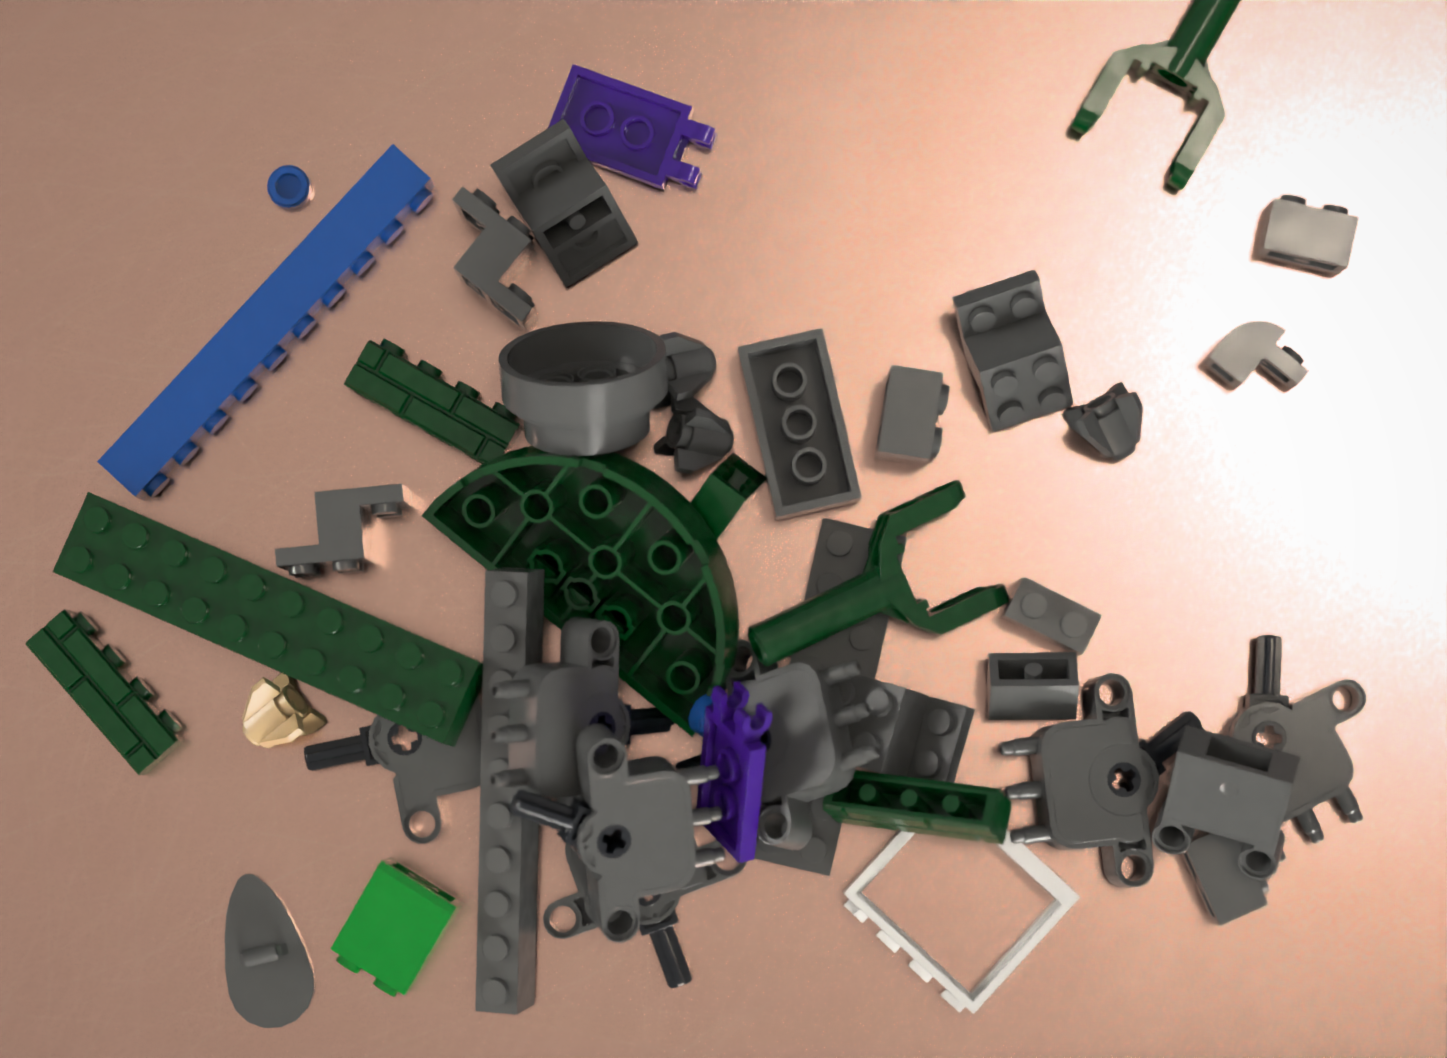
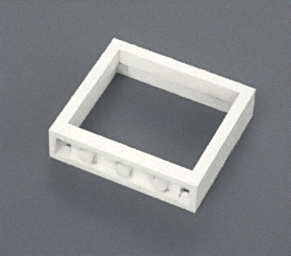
M899 829L843 890V894L849 898L844 906L862 923L868 917L881 928L876 936L894 953L900 947L903 948L913 958L908 966L925 982L928 983L934 977L946 989L941 996L959 1013L966 1007L974 1014L1077 902L1080 896L1023 843H1012L1010 831L1007 830L1003 845H996L1047 891L1054 900L969 992L862 893L867 885L915 834Z

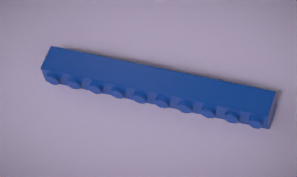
M392 144L97 462L135 497L144 500L148 495L153 498L159 494L169 482V478L166 475L178 463L180 466L185 465L198 451L199 447L196 443L206 432L210 434L215 433L228 418L225 412L236 400L241 403L253 393L258 385L254 380L266 368L271 371L280 364L287 354L284 348L295 336L301 339L313 328L316 323V319L313 317L324 305L328 308L333 306L346 290L343 287L344 283L354 273L360 276L370 267L375 259L372 253L383 242L388 245L397 238L404 228L401 222L412 210L415 213L420 212L430 202L434 195L431 190L435 187L432 179Z

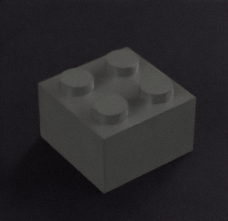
M891 364L887 375L874 459L926 467L931 457L937 458L941 448L943 428L935 427L937 415L943 416L944 411H946L950 385L942 384L944 372Z

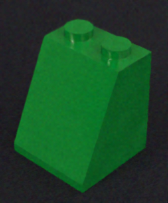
M392 857L383 859L374 871L334 941L331 950L339 954L336 961L343 967L356 974L363 969L376 977L373 984L383 992L393 997L398 992L406 995L416 983L463 907L464 902Z

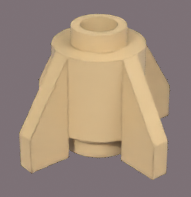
M281 673L272 682L263 677L251 687L242 716L244 724L242 729L246 738L252 744L271 748L274 745L289 743L299 736L314 733L326 723L325 716L311 707L307 708L303 697L294 689V678Z

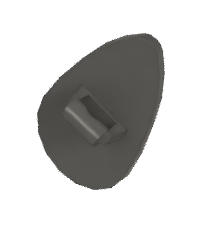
M245 874L237 880L230 896L226 913L225 973L228 994L235 1010L247 1022L262 1028H279L296 1021L309 1008L315 992L314 971L307 949L282 900L257 875Z

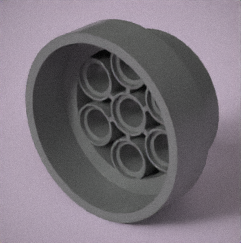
M587 321L544 327L515 338L501 350L498 357L501 395L504 406L524 420L525 438L528 443L548 453L568 456L599 455L619 451L640 442L651 430L650 411L668 392L665 343L655 333L635 325Z

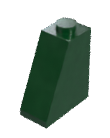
M734 452L709 475L690 503L703 517L718 543L764 484L766 477Z

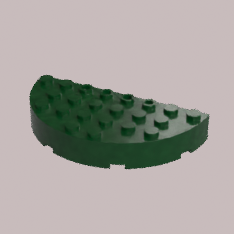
M534 446L523 447L483 463L447 488L421 515L487 570L501 567L545 569L544 617L560 630H562L570 618L576 616L608 621L615 625L619 633V678L691 737L696 732L689 726V714L695 702L705 694L706 696H711L714 686H720L725 691L727 676L735 664L739 638L738 601L733 577L725 555L703 517L677 489L652 470L614 452L590 456H568L548 453Z

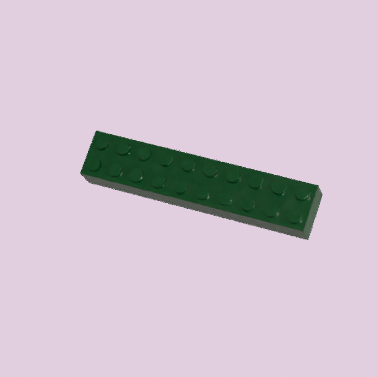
M90 492L86 495L52 571L445 745L455 747L483 684L482 662Z

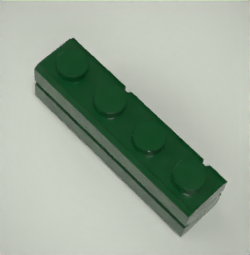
M383 338L380 345L372 340L367 342L356 364H354L345 380L344 385L348 389L481 464L509 452L523 427L515 421L517 415L510 412L504 405L499 402H495L492 408L477 400L481 394L479 391L459 380L455 387L440 379L443 371L422 359L417 366L402 358L406 351L387 339Z
M64 609L25 644L138 775H146L185 741L178 734L183 727L170 711L164 709L160 713L152 704L150 699L154 696V693L140 677L136 676L132 680L121 668L126 663L122 655L109 643L103 647L93 634L98 629L85 613L80 611L75 615L73 611Z
M855 770L852 780L846 787L838 792L824 796L823 810L831 815L837 823L897 830L899 828L904 832L978 842L982 839L986 843L1003 845L1006 838L1012 809V802L1004 796V793L999 788Z

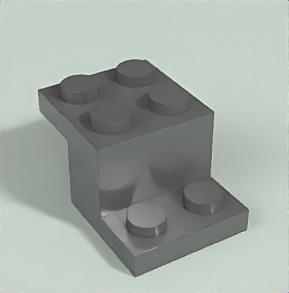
M564 119L490 164L524 224L531 230V234L544 251L566 288L638 243L608 186L587 159L571 128Z
M462 186L452 198V201L459 215L480 230L481 233L453 268L465 285L528 333L538 321L533 310L535 304L532 302L533 298L514 284V282L537 254L532 243L534 237L530 234L531 230L512 215L507 220L499 215L500 211L496 208V202L480 189L476 188L471 193Z
M1035 269L952 297L965 358L981 391L987 422L992 432L1074 405L1063 344L1046 312L1041 282Z
M401 483L314 492L319 544L276 548V566L287 570L289 576H295V578L321 576V568L332 567L333 571H338V574L364 572V564L375 563L370 512H372V515H377V518L403 516L402 509L413 508L411 490Z
M861 675L852 676L851 679L838 683L844 707L865 702L871 709L869 716L848 725L853 749L875 744L880 750L878 758L859 766L860 768L882 774L954 783L975 709Z

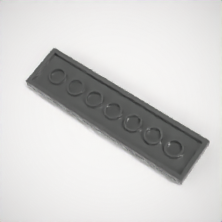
M823 518L804 601L863 573L868 559V543L873 529ZM896 536L897 542L903 543L905 547L907 537ZM904 552L897 555L900 565L902 564ZM882 613L876 614L791 655L789 664L801 662L820 670H825L844 662L857 661L861 665V672L858 675L875 679L889 616ZM824 796L809 801L807 804L812 823V835L807 845L800 850L791 851L764 843L757 833L755 859L830 876L842 823H837L831 815L823 810ZM787 820L782 825V836L786 833L788 828Z

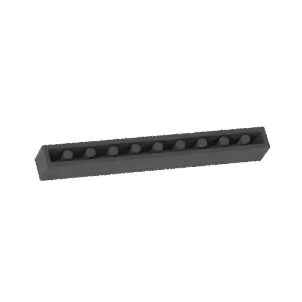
M501 567L485 570L475 1011L518 1015L533 1006L535 1000L539 823L511 813V800L513 795L519 790L517 787L502 788L493 787L490 784L491 774L499 773L502 770H509V743L494 742L490 734L494 728L509 725L510 698L494 697L491 688L494 683L513 680L515 674L523 666L542 663L545 569Z

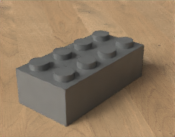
M823 328L737 347L738 359L775 520L778 521L860 502L862 496Z

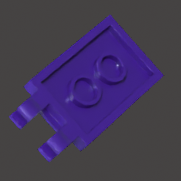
M575 64L571 67L548 126L549 128L564 119L591 164L662 190L667 178L697 190L702 177L701 169L681 162L689 141L702 148L712 150L718 135L715 133L716 128L690 120L694 111L692 106Z
M736 681L733 685V693L729 697L720 686H714L711 693L713 705L706 706L700 766H717L719 777L714 780H708L707 783L698 784L696 808L716 806L721 808L722 818L703 826L738 863H743L755 859L766 746L760 741V737L769 728L772 722V713L762 703H758L756 705V714L751 719L750 715L743 710L749 700V691L739 681Z

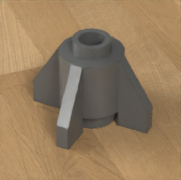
M677 332L659 335L666 346L668 392L654 409L670 406V394L677 401L691 398L706 383L711 381L713 372L716 370V358L713 351L702 341Z
M1123 381L1115 383L1105 395L1093 399L1086 405L1070 407L1063 412L1070 427L1097 448L1103 458L1112 457L1114 461H1118L1132 455L1137 450L1135 445L1141 440L1144 406L1137 391L1128 393Z
M670 394L671 413L674 415L668 423L666 436H663L653 445L654 453L668 456L674 455L675 471L692 474L720 461L725 454L730 452L733 446L734 434L730 429L729 422L724 418L716 416L694 397L677 401Z

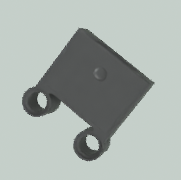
M1187 725L1177 752L1167 799L1160 808L1152 831L1154 845L1166 854H1183L1191 845L1195 829L1241 841L1243 844L1238 857V865L1241 871L1253 879H1269L1275 875L1285 845V835L1282 831V826L1300 756Z

